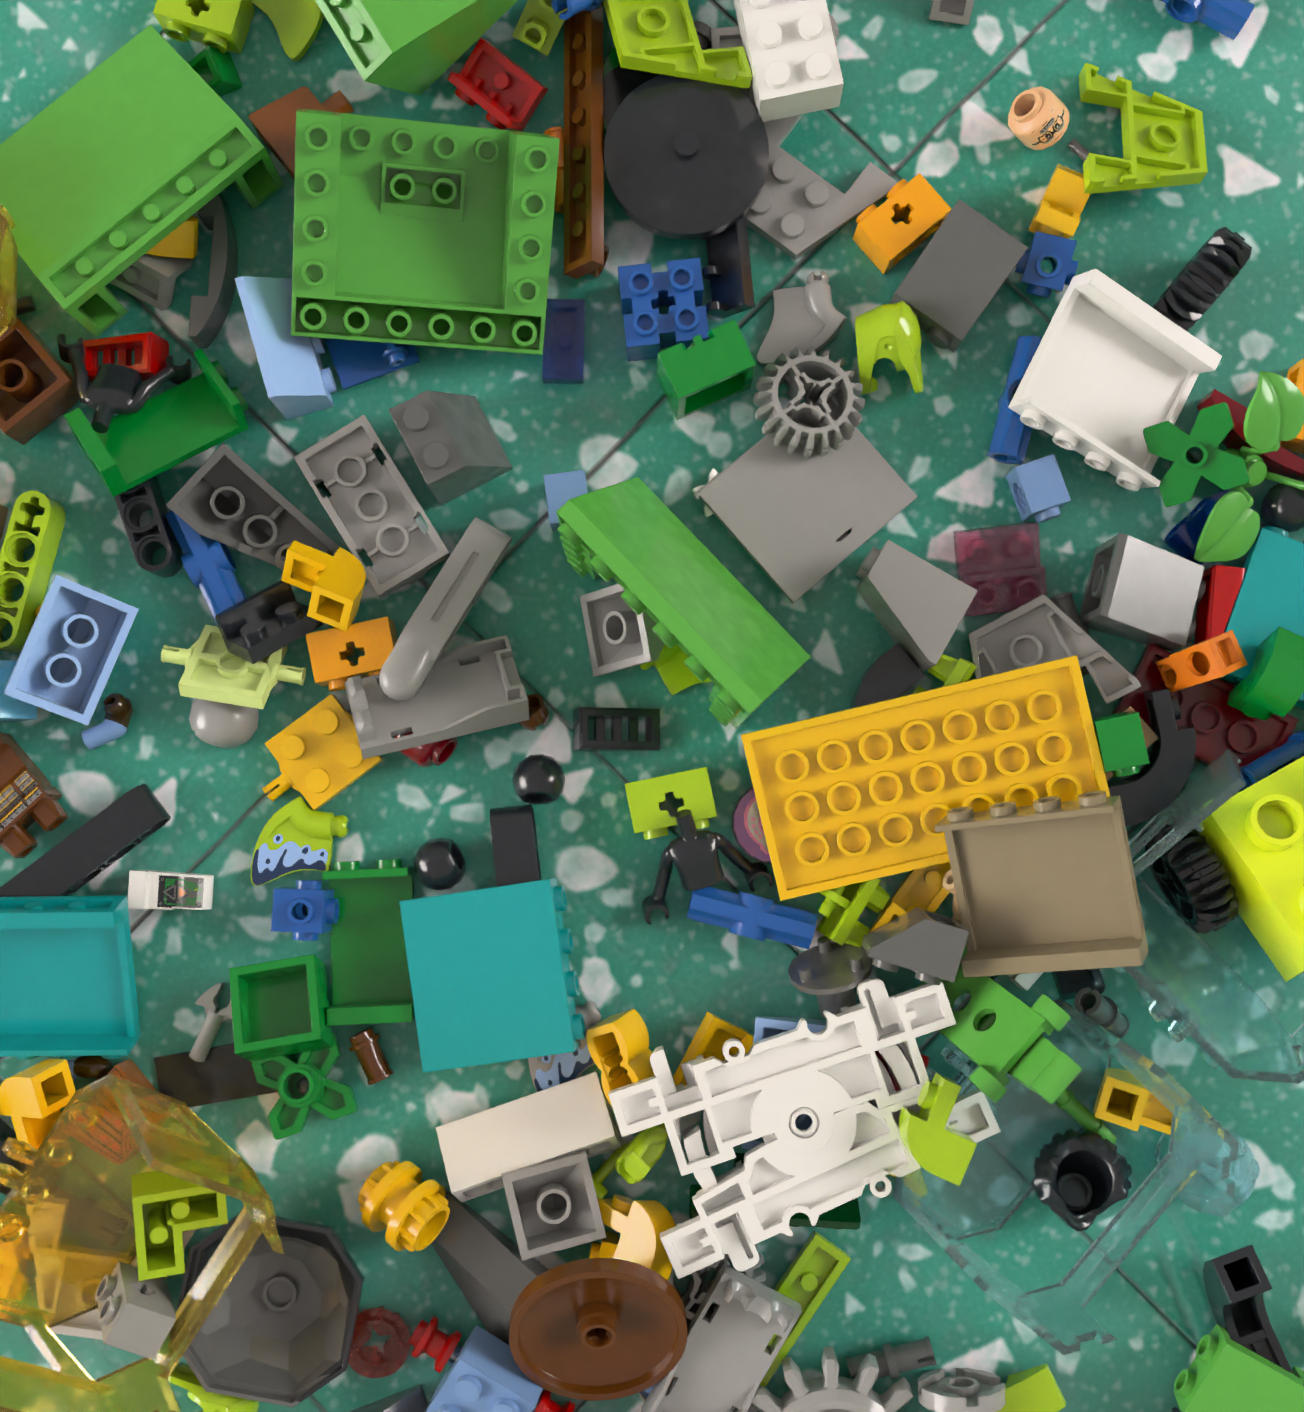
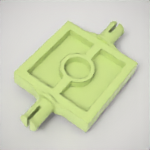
M205 625L199 639L189 649L164 645V649L161 651V661L163 663L185 665L184 673L178 683L180 696L264 709L271 689L279 681L303 685L306 678V668L282 665L288 650L287 646L252 664L228 652L218 626Z

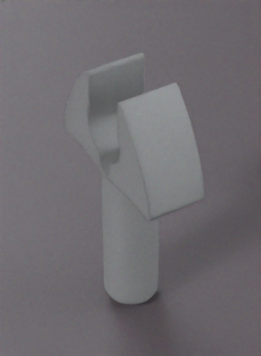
M225 982L214 985L195 1002V1004L205 1008L207 1015L189 1054V1057L196 1062L205 1061L222 1023L232 1019L231 998L229 1005L220 1011L217 1002Z

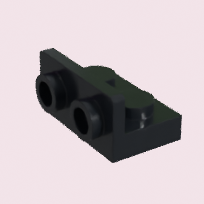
M281 580L215 616L228 652L252 664L323 625V622L307 616L309 606L297 602L291 585Z

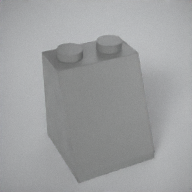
M887 540L880 550L873 546L855 574L861 578L856 588L860 596L895 644L898 643L921 672L937 664L978 591L890 540Z

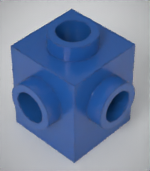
M1038 231L1032 235L1029 249L1026 250L1014 271L1021 274L1019 284L1027 285L1026 293L1050 298L1051 292L1059 293L1063 290L1064 285L1070 284L1078 266V261L1072 260L1077 241ZM1042 260H1046L1051 264L1052 270L1050 273H1045L1041 270L1040 264Z
M296 880V887L274 888L271 931L293 932V940L316 941L319 938V933L332 931V924H336L339 918V900L334 898V889L321 888V880Z

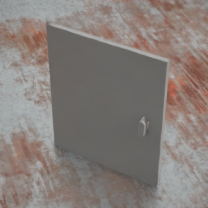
M830 398L828 401V406L832 410L830 416L836 421L839 417V407ZM808 400L806 404L810 405L812 400ZM818 400L812 401V406H815ZM797 422L798 424H800V425H802V426L809 427V426H808L807 424H805V423H799V422ZM854 427L855 434L848 441L843 439L844 443L840 449L835 451L829 447L827 454L822 457L813 448L810 457L804 458L802 448L797 447L793 454L788 455L787 447L789 444L782 441L780 445L774 446L773 440L776 434L774 432L767 434L693 495L696 500L700 498L792 604L918 497L856 427Z

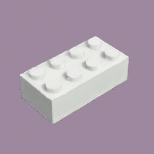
M733 0L742 45L744 46L753 76L751 88L755 108L762 121L766 122L839 107L844 82L826 0Z

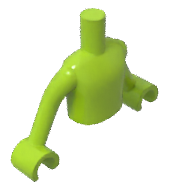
M664 1123L640 1131L630 1142L617 1148L593 1174L591 1173L597 1199H603L607 1194L608 1189L602 1182L614 1169L629 1184L638 1183L647 1175L666 1149L668 1133Z

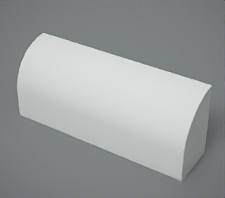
M597 1072L436 1127L451 1194L460 1202H465L504 1188L501 1173L586 1151L587 1158L622 1147L612 1111Z

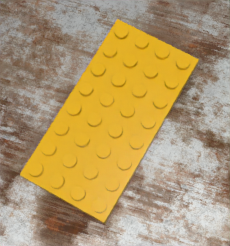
M1077 655L741 734L780 901L950 862L944 832H935L934 827L947 815L946 812L950 809L970 806L973 807V812L990 810L989 806L1007 801L1016 802L1017 807L1031 806L1034 800L1049 796H1059L1061 802L1078 800V795L1092 791H1105L1106 797L1110 796Z

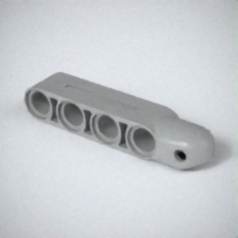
M478 517L473 519L404 627L395 647L382 665L379 674V684L382 691L388 697L395 700H409L420 692L511 544V536Z

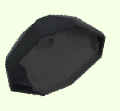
M244 1210L229 1220L228 1224L222 1225L189 1249L171 1339L205 1391L293 1408L346 1371L364 1276L332 1226Z

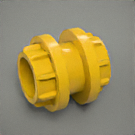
M411 1161L383 1163L367 1178L358 1195L360 1212H362V1223L372 1232L386 1229L385 1241L396 1251L407 1249L413 1252L425 1249L440 1234L450 1214L448 1200L445 1198V1188L434 1179L421 1183L422 1171Z

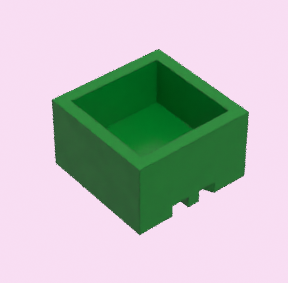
M735 319L711 329L707 333L710 338L709 340L703 341L701 335H697L692 338V344L688 348H686L684 343H679L657 354V378L676 420L751 387L756 363Z
M310 954L229 968L234 1051L236 1055L251 1062L333 1047L331 1026H327L326 1009L329 1007V1001L326 994L328 989L326 964L318 957Z

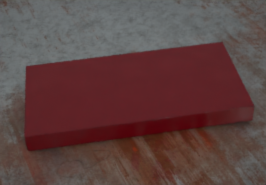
M1153 643L1146 645L1132 673L1140 682L1141 687L1120 697L1111 715L1117 713L1122 708L1131 706L1136 712H1139V716L1151 728L1143 691L1157 688L1167 689L1155 662L1168 657L1172 653ZM1220 678L1170 693V696L1175 695L1177 697L1181 711V719L1175 720L1176 726L1187 725L1195 727V761L1235 781V770L1286 743L1299 719L1289 714H1286L1284 717L1273 714L1266 721L1245 715L1242 711L1227 705L1229 693L1235 686Z

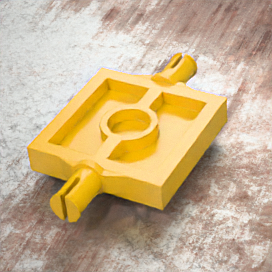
M330 694L264 743L277 760L282 774L268 785L262 787V790L274 802L276 798L292 787L303 795L313 810H318L381 763L383 759L380 755L363 759L352 714L346 711L334 694Z

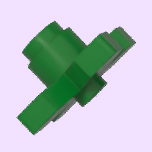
M1222 402L1201 409L1190 434L1170 421H1164L1143 429L1148 452L1174 462L1159 485L1163 503L1166 507L1191 501L1202 476L1223 490L1237 487L1250 481L1245 459L1220 449V445L1235 426L1227 403ZM1193 447H1198L1203 451V459L1197 464L1191 463L1187 457L1189 450Z
M332 1031L333 1047L302 1052L298 1062L287 1055L251 1061L257 1083L277 1090L280 1097L267 1116L274 1139L280 1140L303 1132L312 1108L331 1120H336L358 1111L352 1086L327 1078L342 1055L334 1031ZM304 1077H307L309 1081L307 1093L303 1092L300 1088V1082Z

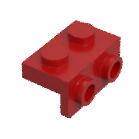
M483 38L479 39L460 73L451 71L447 77V80L457 87L454 93L461 100L473 107L476 104L480 105L488 112L485 118L495 127L502 130L510 128L523 131L548 91L547 87Z

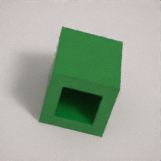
M1127 711L1092 719L1105 772L1112 771L1113 777H1123L1139 773V765L1149 764L1139 712Z

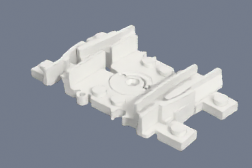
M867 978L857 986L860 1004L840 1008L841 1013L836 1015L827 1010L823 1011L826 1017V1026L822 1031L811 1032L807 1028L806 1020L801 1018L795 1029L753 1042L748 1053H745V1048L738 1039H728L722 1047L726 1060L721 1061L714 1056L704 1059L703 1055L696 1056L697 1059L681 1064L687 1083L685 1086L683 1083L675 1085L662 1045L656 1047L650 1056V1063L655 1076L608 1091L621 1136L624 1137L664 1123L681 1176L694 1173L695 1178L702 1187L696 1195L692 1196L699 1216L660 1233V1239L678 1279L724 1259L725 1254L729 1255L733 1267L737 1271H745L759 1262V1254L755 1244L779 1233L790 1237L793 1236L789 1220L795 1213H805L808 1215L811 1225L815 1226L820 1214L861 1196L866 1184L874 1196L883 1198L889 1195L892 1188L891 1182L886 1175L892 1174L901 1178L921 1168L903 1144L899 1131V1117L902 1106L919 1113L921 1109L918 1106L919 1094L925 1082L929 1080L915 1038L956 1024L942 981L940 985L928 983L889 997L882 980ZM733 1046L738 1048V1052L735 1055L729 1053V1049ZM875 1051H878L879 1054L881 1055V1057H882V1058L884 1059V1061L886 1062V1064H887V1066H888L889 1073H890V1075H891V1077H892V1080H891V1078H890V1076H889V1074H888L886 1068L884 1067L883 1063L880 1061V1059H879V1058L877 1057V1055L875 1054ZM977 1088L957 1097L946 1126L968 1135L976 1143L1001 1132L982 1091ZM703 1110L704 1135L710 1155L707 1156L704 1150L699 1125L692 1129L688 1127L682 1131L689 1161L687 1162L681 1141L680 1117ZM801 1114H807L812 1119L811 1126L806 1130L798 1129L795 1124L797 1117ZM763 1138L764 1142L745 1152L743 1164L740 1160L735 1163L736 1167L716 1177L712 1166L736 1158L734 1146ZM883 1181L882 1187L875 1188L877 1182Z

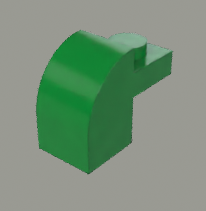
M1279 626L1258 645L1251 673L1230 691L1227 705L1242 711L1249 717L1258 718L1266 721L1273 714L1284 717L1293 708L1304 691V637Z

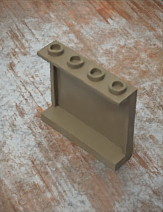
M1092 791L1078 795V800L1061 802L1059 796H1049L1033 801V805L1017 807L1014 801L993 804L989 806L990 810L973 812V807L970 806L958 807L948 810L946 812L947 815L934 826L935 832H944L962 925L969 931L966 941L967 954L961 960L964 978L1143 965L1149 950L1120 795L1106 797L1105 791Z

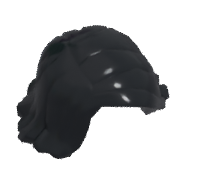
M1071 1128L1064 1135L1058 1132L1052 1137L1049 1144L1043 1145V1148L1040 1150V1157L1035 1158V1176L1032 1184L1039 1191V1200L1047 1204L1062 1222L1076 1231L1087 1230L1098 1215L1116 1202L1126 1199L1128 1191L1132 1188L1131 1182L1128 1180L1132 1174L1131 1166L1127 1164L1125 1157L1117 1153V1146L1107 1139H1102L1101 1135L1094 1131L1086 1130L1079 1134Z

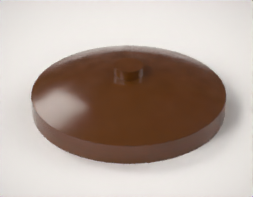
M580 1259L549 1269L532 1280L517 1297L510 1315L509 1345L513 1359L520 1370L538 1386L557 1395L578 1400H612L627 1397L648 1389L665 1378L674 1369L681 1359L687 1343L686 1311L683 1301L675 1288L655 1271L640 1264L621 1259Z

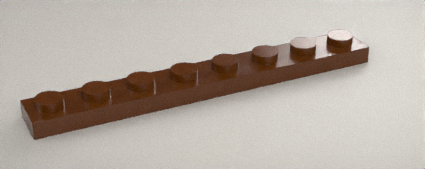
M603 2L600 3L601 7L590 12L586 10L581 11L564 21V275L574 279H578L604 266Z

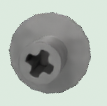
M822 936L817 939L818 946L800 953L791 961L788 975L791 984L801 992L817 996L820 1014L826 1019L823 1014L824 1010L836 1015L841 1013L840 1008L857 1005L854 987L871 975L873 962L868 957L864 948L845 942L843 946L838 943H830V938Z

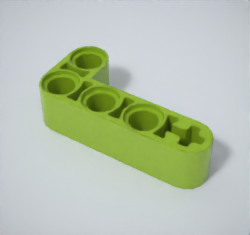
M27 491L17 498L0 553V650L10 653L22 651L36 619L35 609L43 604L66 521L64 507L56 500L38 491ZM37 511H44L43 515H36ZM31 529L38 532L39 535L36 536L34 534H31ZM34 544L35 553L30 560L25 562L23 553L29 545ZM22 583L24 593L18 601L14 602L12 597L13 590L18 584ZM11 623L13 628L12 635L4 642L1 637L2 629L5 625Z

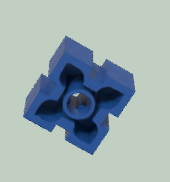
M700 257L667 261V271L652 273L651 263L618 267V284L628 362L657 359L660 348L672 347L679 343H684L686 348H688L692 344V338L697 335H701L703 341L710 339L707 334L709 329L706 306H702L704 287ZM658 307H668L669 313L659 314Z

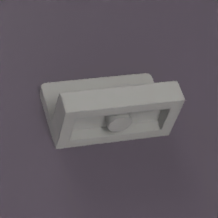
M144 254L109 283L164 311L172 305L176 277L192 267L193 259Z

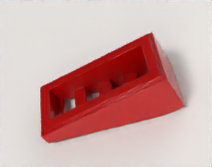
M153 332L83 341L85 358L83 360L88 371L89 383L94 380L98 370V351H103V364H115V351H118L117 365L136 370L142 376V382L166 367V357L169 355V343L167 340ZM132 351H135L134 365H132Z
M1214 565L1204 570L1202 579L1206 581V588L1201 601L1197 604L1194 645L1224 633L1246 568Z

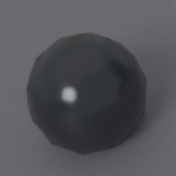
M1280 483L1271 487L1262 500L1261 514L1264 522L1268 526L1281 528L1288 533L1297 532L1304 528V490Z
M544 754L530 755L520 761L514 769L512 778L515 793L523 802L534 805L549 804L557 800L562 794L565 785L562 766L553 757Z
M429 839L419 847L414 857V872L420 882L429 889H451L462 880L466 872L465 860L461 850L451 839Z

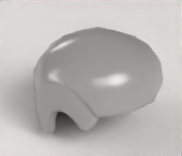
M196 698L191 705L189 722L191 730L195 732V736L201 741L216 747L233 749L251 739L258 728L259 710L257 708Z

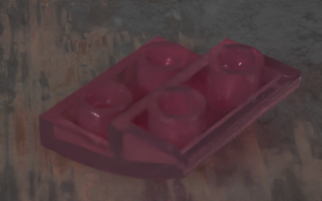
M1027 522L953 531L958 580L978 590L964 616L1011 612L1043 594L1047 597L1045 566L1041 565L1038 523Z

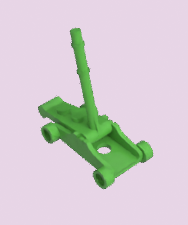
M965 944V948H964V951H963L961 960H962V959L964 958V956L967 954L966 944ZM960 961L954 983L942 979L956 1024L937 1031L978 1066L968 1079L996 1104L1008 1091L1005 1087L1010 1081L1006 1076L1007 1074L1040 1095L1050 1105L1056 1102L1057 1107L1062 1110L1064 1109L1085 1131H1094L1101 1135L1102 1139H1107L1115 1144L1117 1137L1105 1126V1122L1094 1117V1114L1075 1097L1074 1092L1066 1089L1082 1071V1068L1042 1035L1044 1032L1050 1036L1054 1030L1060 1032L1071 1017L1044 994L1030 1008L989 976L964 978ZM922 981L917 987L922 986V985H925V984H928V983ZM963 994L971 995L970 1002L964 1009L953 1011L954 1002L958 997Z

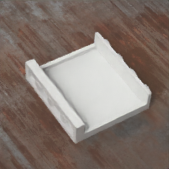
M1093 269L1073 276L1008 408L1021 415L1020 420L1025 425L1034 429H1042L1052 435V441L1056 445L1067 450H1075L1085 457L1084 462L1090 467L1107 471L1117 477L1116 483L1121 487L1131 491H1138L1140 488L1159 487L1161 481L1151 475L1159 456L1148 452L1143 429L1164 421H1170L1175 424L1198 375L1215 371L1222 355L1097 269Z

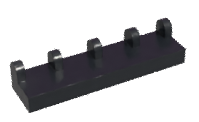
M745 214L728 229L709 237L700 238L706 241L708 266L702 268V275L704 279L710 280L712 302L705 305L708 315L724 319L755 307Z

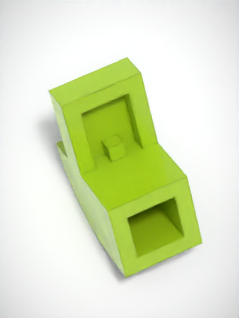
M935 1073L932 1082L926 1081L921 1089L918 1098V1106L921 1107L919 1113L902 1106L899 1117L900 1136L904 1146L920 1166L929 1173L960 1186L977 1143L968 1135L946 1126L961 1086L952 1079Z

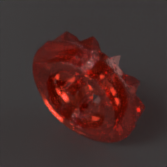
M382 1305L378 1308H364L358 1313L348 1361L349 1366L355 1372L368 1378H383L395 1373L404 1364L411 1344L408 1343L410 1338L409 1326L400 1318L399 1312L387 1310ZM372 1328L373 1331L376 1330L379 1336L391 1335L383 1345V1354L376 1346L363 1347L372 1336Z

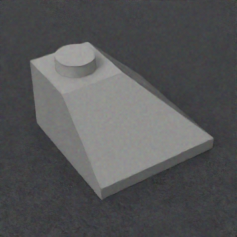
M619 584L580 596L594 677L656 661L665 645L652 630L657 623L645 611L637 615L620 596L625 590Z
M586 1151L501 1173L522 1261L606 1238Z

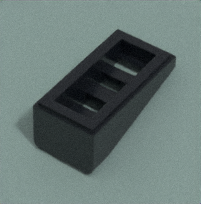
M578 707L573 710V751L660 750V709ZM622 718H628V741H622ZM638 718H645V741H638ZM588 719H594V740H588ZM605 719H611V741H605Z

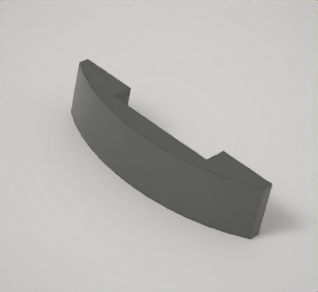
M221 193L199 209L197 214L207 229L213 231L208 296L191 295L188 336L199 348L207 349L218 335L229 313L236 288L235 278H237L238 248L235 228Z

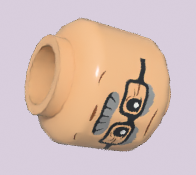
M1042 86L1033 87L1020 93L1012 102L1008 114V126L1012 133L1026 147L1033 150H1044L1057 143L1066 132L1070 121L1069 111L1065 104L1051 90Z

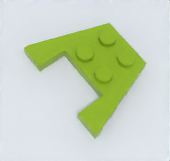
M687 0L603 1L621 68L739 88H750L753 76L744 46L702 50Z
M1085 63L1079 74L1080 102L1114 107L1121 110L1123 159L1089 153L1083 164L1084 193L1093 194L1200 184L1208 172L1202 111L1154 91L1152 97L1133 90L1132 81L1118 76L1114 82L1098 75L1099 67Z

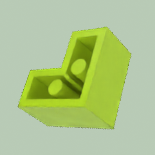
M221 1160L131 1175L139 1281L185 1273L182 1232L228 1224L225 1179Z

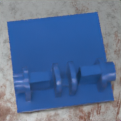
M324 338L344 390L420 362L414 345Z

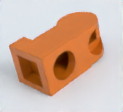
M1233 630L1192 645L1155 662L1170 693L1225 676L1248 665Z

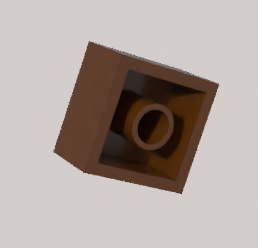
M17 317L0 331V429L4 434L25 445L78 402L79 398L75 378L39 335Z

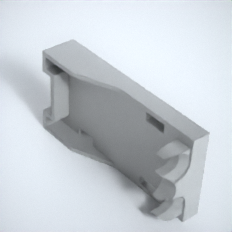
M362 415L293 457L349 550L363 565L366 578L380 599L388 594L390 595L391 592L403 585L413 584L418 579L424 577L428 570L445 561L451 555L365 415ZM378 447H380L387 458L384 461V465L380 464L373 452ZM323 481L332 496L329 498L325 497L317 484ZM421 515L430 528L426 530V534H423L415 521ZM365 550L374 565L366 567L358 553Z
M507 635L465 644L443 655L420 692L409 700H395L388 697L380 687L379 674L361 678V675L348 678L344 682L363 759L529 720L528 698L521 683ZM409 732H412V733H413V734L404 736L405 733H409ZM400 735V737L392 739V736Z
M724 1264L687 1327V1343L681 1359L665 1378L654 1385L641 1408V1412H729L732 1406L735 1407L732 1412H748L762 1379L802 1313L801 1304ZM712 1302H715L718 1306H715L714 1313L708 1319L706 1318V1312ZM774 1334H776L777 1336L773 1341L772 1345L768 1346V1343L770 1342L771 1338ZM672 1380V1386L670 1387L669 1391H667V1388Z

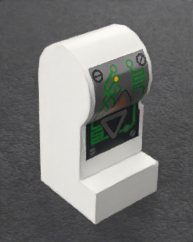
M145 869L130 870L128 909H212L214 875Z

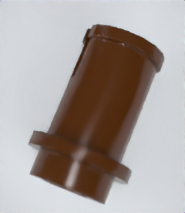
M372 1027L349 1037L351 1046L348 1047L350 1052L355 1051L369 1085L375 1084L394 1073L378 1042L381 1036L379 1033L375 1034Z

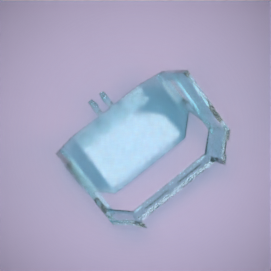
M1227 749L1186 784L1176 799L1155 815L1129 842L1131 857L1133 858L1172 820L1173 829L1133 862L1149 952L1142 966L1113 968L1121 974L1127 971L1138 983L1136 984L1138 992L1151 1004L1148 1009L1149 1015L1156 1022L1167 1018L1171 1024L1168 1028L1169 1035L1177 1043L1191 1036L1200 1045L1198 1050L1201 1056L1214 1069L1221 1067L1231 1078L1299 1084L1304 1080V1061L1301 1062L1298 1053L1304 1046V1022L1290 1036L1262 998L1192 928L1185 925L1183 919L1176 914L1175 910L1139 876L1140 873L1194 828L1201 833L1204 830L1202 821L1246 785L1238 765L1241 759L1230 749Z
M1060 998L1053 1001L1071 1019L1060 1032L1054 1030L1050 1036L1044 1032L1042 1035L1082 1068V1071L1066 1089L1074 1092L1075 1097L1093 1113L1105 1069L1111 1068V1057L1114 1058L1173 1114L1169 1152L1060 1283L1028 1292H1023L959 1240L1000 1230L1034 1190L1035 1187H1033L1032 1180L1035 1176V1158L1040 1157V1150L1043 1148V1145L1049 1144L1052 1137L1058 1132L1064 1135L1067 1130L1072 1128L1080 1134L1084 1130L1064 1109L1062 1110L1057 1107L1056 1102L1050 1105L1040 1095L1006 1074L1010 1081L1005 1086L1008 1091L995 1104L985 1095L1001 1132L977 1142L960 1186L937 1177L920 1166V1169L901 1178L896 1176L894 1199L985 1294L1062 1355L1080 1351V1344L1083 1342L1097 1339L1101 1344L1117 1340L1085 1309V1306L1196 1172L1233 1199L1235 1182L1229 1178L1230 1162L1238 1160L1239 1142L1167 1071ZM945 1047L940 1053L943 1059L950 1066L960 1071L953 1079V1081L961 1086L958 1097L977 1089L968 1077L978 1066L971 1060L965 1063L953 1051ZM930 1067L926 1069L928 1078L932 1082L935 1073L939 1072Z

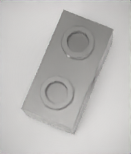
M118 1261L111 1276L106 1274L102 1278L95 1294V1301H97L99 1309L98 1322L101 1323L104 1344L154 1360L176 1321L166 1277L139 1281L138 1267Z

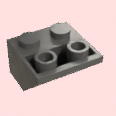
M915 908L864 935L862 945L868 957L873 959L872 964L874 966L891 972H898L899 966L915 972V978L930 984L940 985L942 979L954 983L969 931L957 919Z

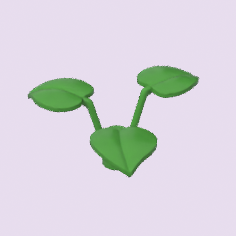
M1267 371L1259 372L1257 388L1248 406L1244 420V437L1252 448L1242 446L1240 450L1234 448L1225 450L1245 459L1250 481L1246 484L1230 488L1235 491L1225 494L1215 504L1199 537L1194 560L1199 562L1231 561L1240 558L1250 550L1259 532L1260 516L1256 511L1250 509L1254 499L1243 487L1250 488L1259 485L1264 479L1304 490V482L1268 472L1262 458L1257 456L1258 454L1277 451L1280 448V441L1294 439L1304 424L1303 394L1293 382L1281 375Z

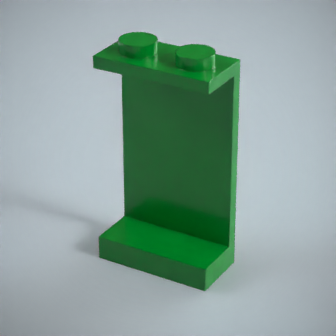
M201 348L194 351L201 371L200 375L147 400L143 408L137 413L114 416L106 433L94 431L80 408L64 415L76 441L113 497L249 429L243 413L248 410V405L237 387L232 389L228 387L227 383H229V380L221 364L217 360L211 363Z
M402 859L376 860V868L360 869V861L334 862V870L322 871V880H329V889H334V898L339 900V918L336 924H332V931H330L333 1005L326 1009L327 1026L413 1022L415 1020L399 903V901L414 898L413 866L402 867Z

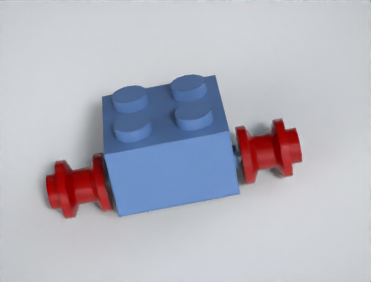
M434 1315L429 1322L421 1319L408 1340V1343L414 1346L410 1355L417 1358L425 1353L435 1359L434 1370L440 1373L447 1362L450 1365L439 1382L425 1412L574 1411V1402L568 1400L561 1406L551 1399L550 1391L538 1386L520 1370L513 1359L510 1345L477 1325L462 1348L457 1346L462 1333L458 1330L450 1335L438 1329L439 1318Z

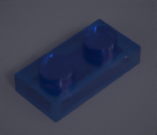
M547 299L543 345V384H584L585 299Z

